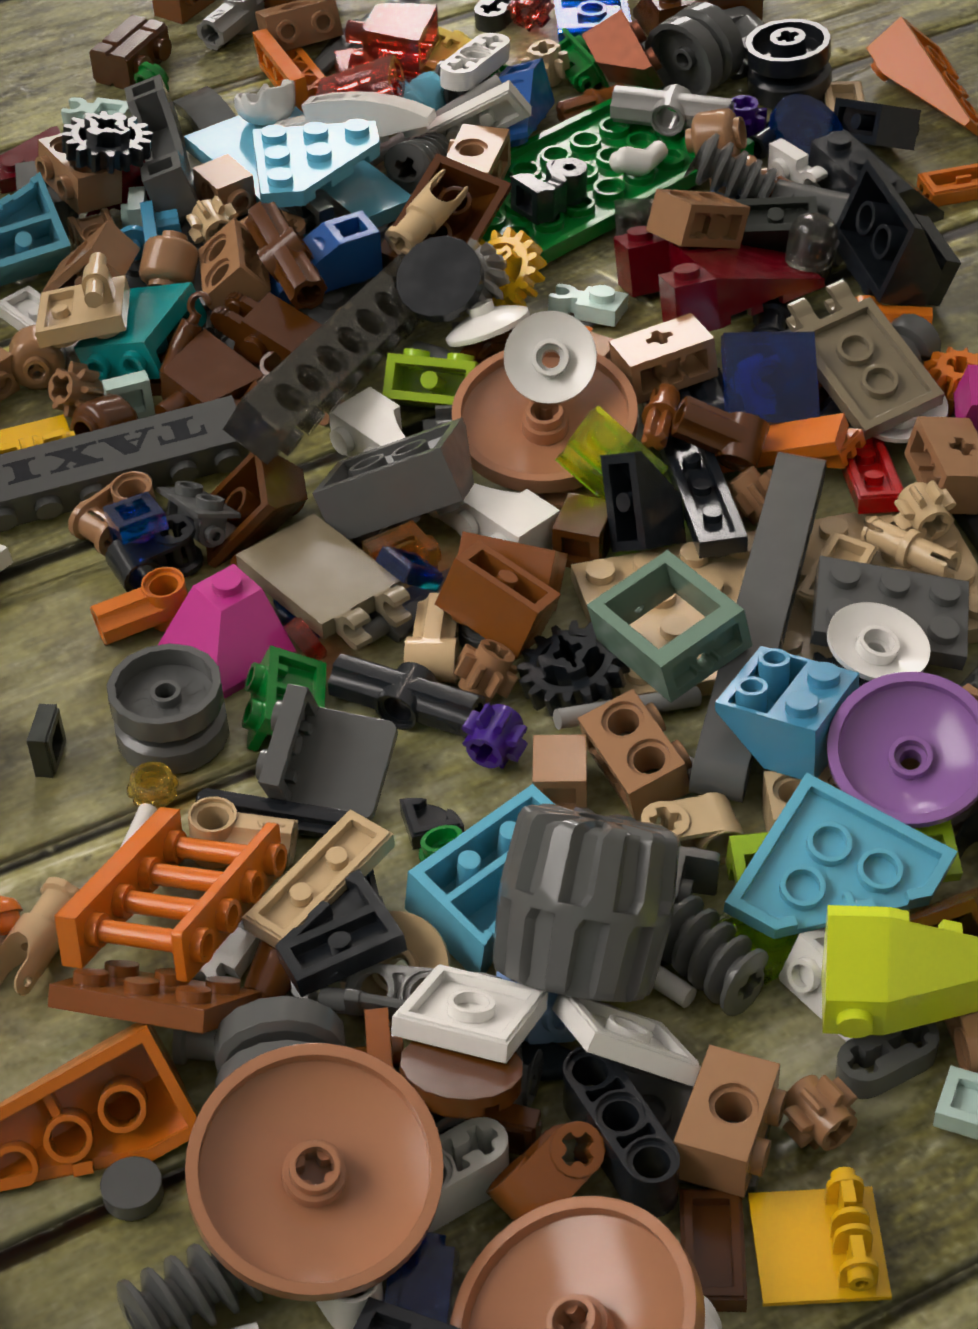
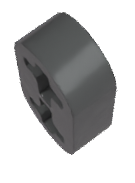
M930 1023L887 1035H868L862 1038H852L841 1046L837 1054L836 1078L839 1077L859 1099L879 1096L933 1066L937 1058L940 1040L939 1030L935 1023ZM905 1038L908 1042H910L900 1046L901 1039ZM921 1041L922 1047L917 1048L914 1043ZM858 1063L859 1066L862 1067L856 1070L852 1069L853 1064ZM874 1065L873 1073H868V1071L865 1070V1068H869Z

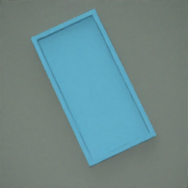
M295 106L289 118L301 116L304 113ZM238 115L184 136L186 150L202 164L229 154L253 175L256 203L261 202L252 129H263L265 126L249 123ZM364 160L353 166L354 173L334 187L325 184L319 188L325 190L350 213L363 210L377 228L395 221L411 196Z

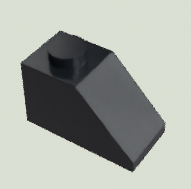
M836 97L830 133L846 130L865 144L914 151L916 137L919 133L921 110Z
M642 451L601 455L612 552L648 550L686 543L681 494Z

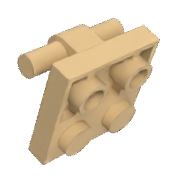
M95 252L91 254L89 264L83 270L82 284L41 292L35 327V336L40 348L50 346L65 348L73 345L78 340L93 337L108 339L122 331H126L130 298L126 275L111 277L107 267V258L103 253Z

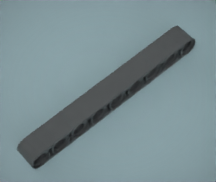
M778 452L737 599V604L745 610L753 646L724 665L717 672L692 765L689 783L690 793L702 795L718 792L724 794L730 801L740 803L744 801L754 756L715 711V701L760 646L783 648L795 594L823 489L827 460Z

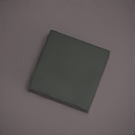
M57 704L38 705L27 738L35 777H54L67 741Z

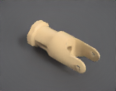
M445 169L439 171L407 206L406 215L398 225L390 226L385 232V239L389 246L402 257L416 244L421 243L428 234H435L467 195L468 186L454 200L448 202L439 200L431 193V190L443 177Z
M49 877L40 889L42 895L30 913H24L20 916L0 946V985L13 968L23 963L15 976L14 989L18 995L23 996L32 990L59 950L54 916L80 890L78 887L59 877ZM27 978L26 985L24 986V980Z

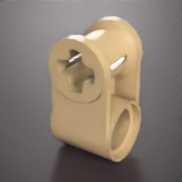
M710 792L697 797L651 803L643 809L640 822L656 824V820L660 816V825L678 835L680 846L696 847L702 850L718 852L720 854V865L726 864L725 859L729 836L744 834L728 798L718 792Z

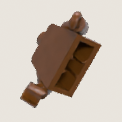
M195 292L191 294L187 302V310L190 315L188 319H181L160 368L159 375L163 401L155 406V414L232 395L243 424L248 423L273 394L272 386L274 384L279 386L285 385L292 378L291 367L286 362L281 363L282 358L276 352L271 351L261 358L259 370L206 329L201 331L202 327L198 323L202 315L196 311L195 301L199 297H204L208 306H211L213 301L206 292Z

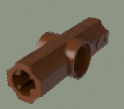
M259 201L248 209V218L244 222L247 230L259 247V250L256 252L272 277L282 286L297 310L302 308L312 310L324 301L323 296L328 289L320 272L312 263V260L315 258L298 232L289 225L275 202L263 203Z

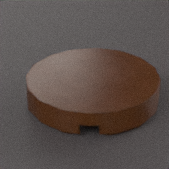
M412 1041L402 1051L400 1074L416 1089L431 1113L450 1118H477L485 1116V1108L494 1107L499 1104V1111L510 1107L521 1094L523 1061L516 1051L506 1064L417 1041Z

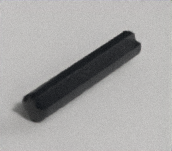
M205 788L198 792L195 801L197 802L199 799L206 797H221L232 802L237 812L298 820V835L322 838L348 812L341 809Z

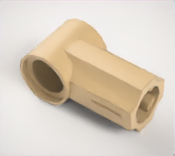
M429 593L426 599L419 601L417 604L413 636H407L405 641L404 663L415 662L425 666L433 673L439 683H456L458 676L454 674V671L457 668L455 663L459 657V642L457 638L459 623L453 620L450 614L435 605L439 593Z
M221 797L199 799L189 809L188 824L189 837L248 845L267 822L278 823L281 844H284L287 849L286 866H292L296 854L298 820L237 812L232 802ZM194 860L200 866L209 869H219L228 866L227 864Z

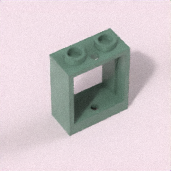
M666 550L587 604L597 641L670 703L753 646L745 610L669 550ZM676 593L704 615L705 618L658 649L632 628L630 624Z

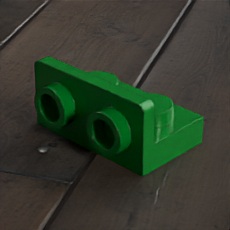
M270 645L261 663L254 662L251 665L245 682V691L251 693V698L246 705L242 718V728L248 729L247 749L257 752L267 734L272 736L271 715L273 707L277 700H283L288 683L308 687L318 706L325 708L326 662Z

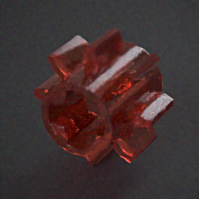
M512 0L506 6V9L510 11L514 24L526 28L530 32L536 25L543 28L551 19L548 14L555 7V4L551 3V0Z

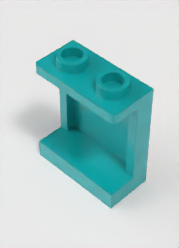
M192 282L130 288L126 331H122L108 339L93 337L79 340L73 349L80 362L87 364L88 370L98 371L100 373L98 379L101 383L102 380L142 370L146 371L149 379H159L162 364L156 353L157 348L171 331L177 329L182 318L189 317L190 314L187 310L188 298L196 292ZM198 298L195 301V309L202 315L198 323L202 327L207 321L208 316Z

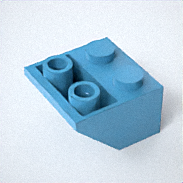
M760 646L715 701V711L764 769L800 780L803 779L806 772L818 778L828 765L827 739L831 722L841 704L859 688V673L840 668L833 663L818 662L789 654L782 649Z

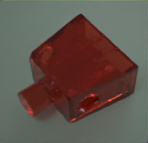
M379 3L374 6L366 21L350 19L347 21L345 28L346 42L363 44V57L368 65L420 75L439 39L437 4Z

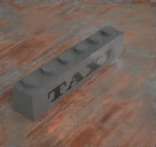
M232 395L0 454V532L41 519H54L60 514L71 512L80 502L89 499L109 485L117 476L126 472L139 471L147 474L152 480L154 490L157 487L174 485L177 481L192 482L204 476L220 472H232L249 455V438Z

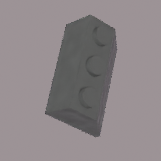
M461 417L337 462L312 493L325 522L348 540L352 539L354 544H359L380 533L379 529L394 525L396 529H403L418 522L422 518L421 515L436 510L439 515H443L460 508L474 485L465 422Z

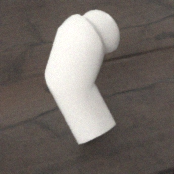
M654 141L646 149L629 146L621 147L618 151L611 154L609 164L616 173L621 174L624 172L632 176H644L650 173L667 157L668 149L661 141Z

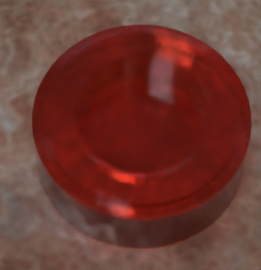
M296 616L283 627L304 656L319 661L327 657L326 653L328 651L301 617L298 618Z

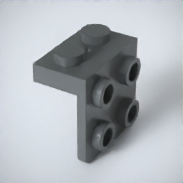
M288 683L283 700H277L273 707L271 715L273 734L268 749H262L257 760L256 778L268 798L346 811L351 809L361 816L372 820L377 810L398 736L395 724L389 720L319 707L308 687Z

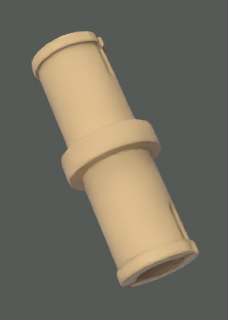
M872 516L867 521L868 525L875 527V530H871L866 526L862 529L861 541L879 547L878 551L894 557L896 564L906 569L914 566L929 574L947 578H954V574L947 571V568L953 569L956 572L959 570L961 554L926 540L925 534L916 529L906 531L883 521L877 516Z

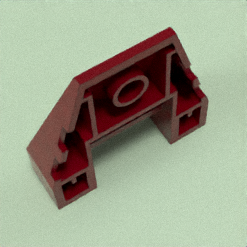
M647 226L632 227L627 230V234L613 237L618 285L629 293L631 297L660 292L663 322L692 313L709 332L731 325V316L747 310L749 316L763 312V303L779 297V302L784 304L825 287L823 277L790 253L742 244L740 249L681 247L646 231Z

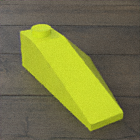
M828 905L821 970L822 1032L826 1034H841L848 1038L887 1035L978 1012V937L964 934L962 923L946 919L940 922L938 928L910 922L909 911L897 908Z

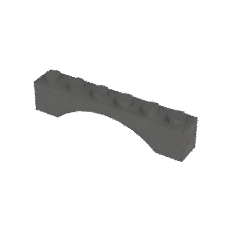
M159 74L128 86L124 90L132 117L138 118V124L146 123L148 131L152 132L151 159L145 160L146 163L139 167L143 185L150 200L153 202L156 212L177 209L179 220L182 222L186 220V215L192 213L198 199L178 114Z

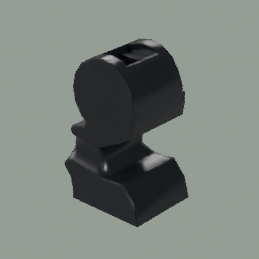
M577 158L553 159L546 163V182L537 179L532 174L511 176V209L536 225L554 222L558 213L566 212L567 206H575L585 201L587 197V164Z

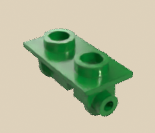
M563 26L561 30L565 39L558 44L561 45V51H568L570 68L565 70L566 79L578 92L594 88L599 82L605 88L610 87L585 40L580 35L574 37Z

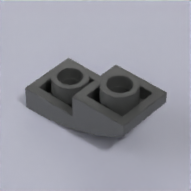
M208 86L173 101L178 115L189 120L193 132L236 117L222 97Z

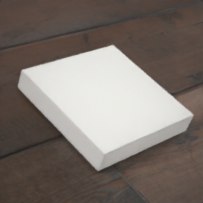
M439 964L392 1016L391 1035L506 1064L547 1010L548 992L520 983Z
M558 994L552 1010L586 1052L694 1087L701 1066L662 1022L600 1001Z

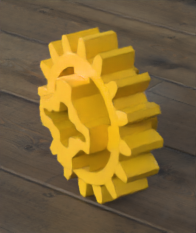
M507 227L503 236L498 231L493 230L490 241L487 243L493 245L497 250L496 253L502 255L506 260L507 268L504 271L509 276L510 281L509 284L499 287L504 294V300L493 297L494 306H526L525 299L527 296H538V292L534 289L535 283L544 282L546 278L538 271L547 265V261L540 256L543 249L522 230L516 233L511 227ZM481 239L479 244L483 245L485 241Z

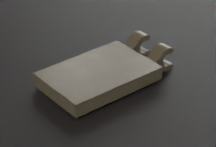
M840 280L826 286V291L832 297L824 301L827 311L831 314L827 317L819 319L804 297L787 305V308L793 315L786 318V324L792 332L791 344L841 412L845 414L854 429H862L865 440L943 404L945 393L871 297L858 302L844 280Z
M314 513L236 554L237 565L240 570L323 639L337 633L352 649L359 650L373 642V637L362 628V626L371 622L368 614L376 610L395 628L412 619V614L402 606L403 603L410 600V594L402 587L401 579Z

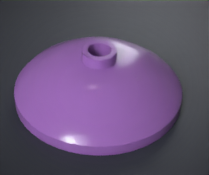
M924 672L891 673L863 684L841 704L829 729L827 757L830 772L837 788L912 828L938 825L960 815L978 799V701L958 684L941 676ZM913 758L920 763V766L916 769L908 770L901 765V762L905 759Z

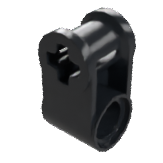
M182 514L165 516L152 525L130 535L119 537L112 542L105 554L107 564L126 592L140 588L143 577L148 572L160 567L176 568L183 573L184 578L192 576L203 566L204 557L201 549L194 543L193 538L195 537L196 529L193 520ZM170 529H172L174 537L169 535ZM183 556L187 557V563H184Z

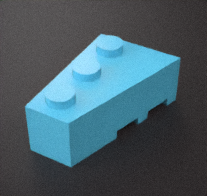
M41 172L30 178L28 184L14 194H7L0 199V286L56 269L59 263L70 254L71 244Z
M531 784L408 871L405 909L409 913L422 917L432 924L445 941L448 952L467 971L486 973L493 963L492 955L498 890L519 812L527 805L554 804L534 784Z

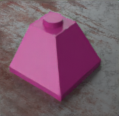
M235 564L192 586L158 644L188 645L209 654L219 666L224 699L245 688L247 674L251 665L254 662L261 663L270 645L296 653V649L263 589Z

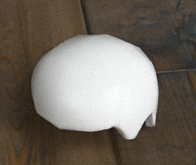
M285 79L282 81L281 86L270 88L268 84H263L257 94L238 93L234 98L235 109L238 115L243 120L259 126L274 125L279 120L288 119L295 108V82Z

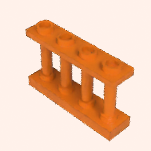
M159 807L55 914L62 966L82 969L101 948L110 943L173 953L177 981L189 983L200 969L212 959L213 954L226 938L237 929L242 917L262 898V895L277 877L283 874L287 863V849L284 844H281L279 824L267 822L248 845L187 837L186 833L182 831L180 809ZM184 859L227 864L229 866L222 872L177 865ZM159 886L205 893L198 900L154 894L153 892ZM133 914L181 920L174 929L126 922Z

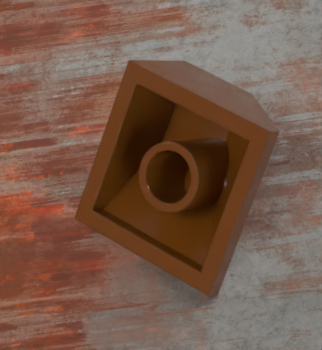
M259 444L215 488L211 494L224 498V504L239 512L241 518H227L223 543L213 548L206 547L208 565L214 568L220 566L238 552L247 549L277 530L290 516H294L301 511L308 499L303 469Z

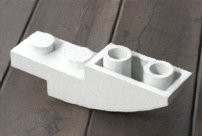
M349 91L310 96L301 105L304 115L279 120L274 125L291 127L304 126L309 122L333 124L345 123L351 119L375 120L380 144L389 141V135L403 132L404 137H413L427 132V126H430L437 116L435 109L396 95Z

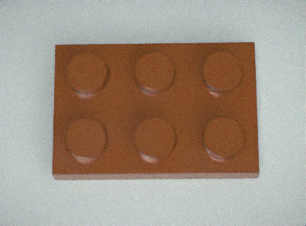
M109 960L105 962L104 969H76L73 971L72 978L50 983L48 1007L204 1034L218 1029L221 1020L237 1007L261 999L262 991L241 988V980L234 977L211 976L207 977L205 982L191 980L188 983L177 981L175 968H159L155 970V973L139 971L140 964L135 961Z

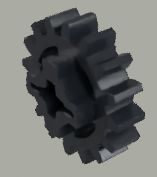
M101 111L100 115L85 113L83 120L73 117L71 118V124H64L62 153H66L67 161H76V167L78 168L86 166L94 173L101 169H106L109 174H113L115 169L130 172V165L142 167L143 160L151 159L152 132L148 131L146 123L138 124V118L135 116L128 118L121 112L108 115L106 111Z
M577 620L571 621L569 630L562 631L557 625L552 626V636L549 638L537 635L534 638L537 648L524 649L522 655L525 662L517 665L521 678L519 682L525 698L531 699L533 707L537 711L547 706L551 717H553L555 709L595 703L599 699L604 701L614 699L611 689L624 688L626 682L623 674L630 672V668L597 641L592 622L585 628H580Z

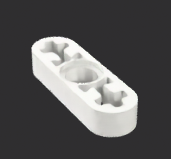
M484 33L475 37L441 63V87L458 92L473 89L509 60V37L499 33Z

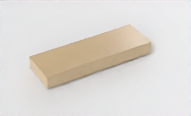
M350 809L242 917L244 930L275 948V945L293 928L299 927L306 921L308 914L322 900L330 903V905L347 890L345 878L351 872L360 869L362 874L366 876L395 847L394 834Z

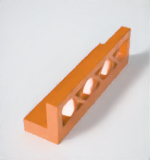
M266 28L252 32L260 68L275 87L281 86L282 81L285 79L295 82V106L302 112L301 105L310 96L338 92L302 47L284 51Z

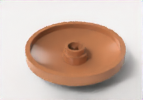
M501 351L477 365L462 381L453 400L452 421L463 418L467 429L472 469L482 477L502 487L516 491L528 489L533 493H556L577 489L602 478L601 455L630 451L637 434L638 403L633 386L626 375L614 363L598 353L593 377L580 394L562 403H537L520 394L512 385L504 366V351ZM548 352L543 356L542 363L548 368H554L559 364L560 356L555 352Z
M329 1043L295 1044L266 1052L249 1060L226 1077L209 1096L195 1120L188 1142L185 1162L186 1192L189 1208L201 1238L217 1260L233 1275L262 1292L280 1298L312 1302L329 1301L355 1295L381 1283L401 1268L415 1253L426 1237L437 1211L443 1184L444 1162L438 1129L427 1105L416 1089L395 1069L372 1055L347 1046Z
M579 1196L557 1200L540 1206L516 1219L499 1232L487 1244L467 1272L454 1303L450 1325L461 1329H704L705 1304L700 1278L691 1258L669 1228L645 1209L620 1199L604 1196Z

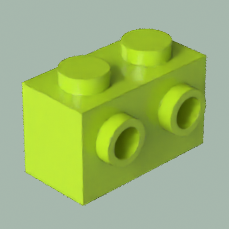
M404 348L403 354L387 353L382 395L402 406L435 409V406L453 405V400L460 384L479 363L474 361V356L463 353H447V359L430 357L429 351L413 348Z

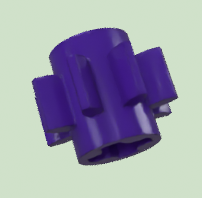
M738 95L731 98L732 102H734V113L737 117L742 116L744 119L747 138L765 128L767 108H758V100L749 95Z
M486 703L481 712L472 710L461 728L468 734L462 744L466 747L469 757L475 763L486 768H496L499 766L501 769H504L509 759L518 762L528 745L522 739L528 729L527 726L523 725V720L519 713L507 705L494 704L491 706L489 703Z

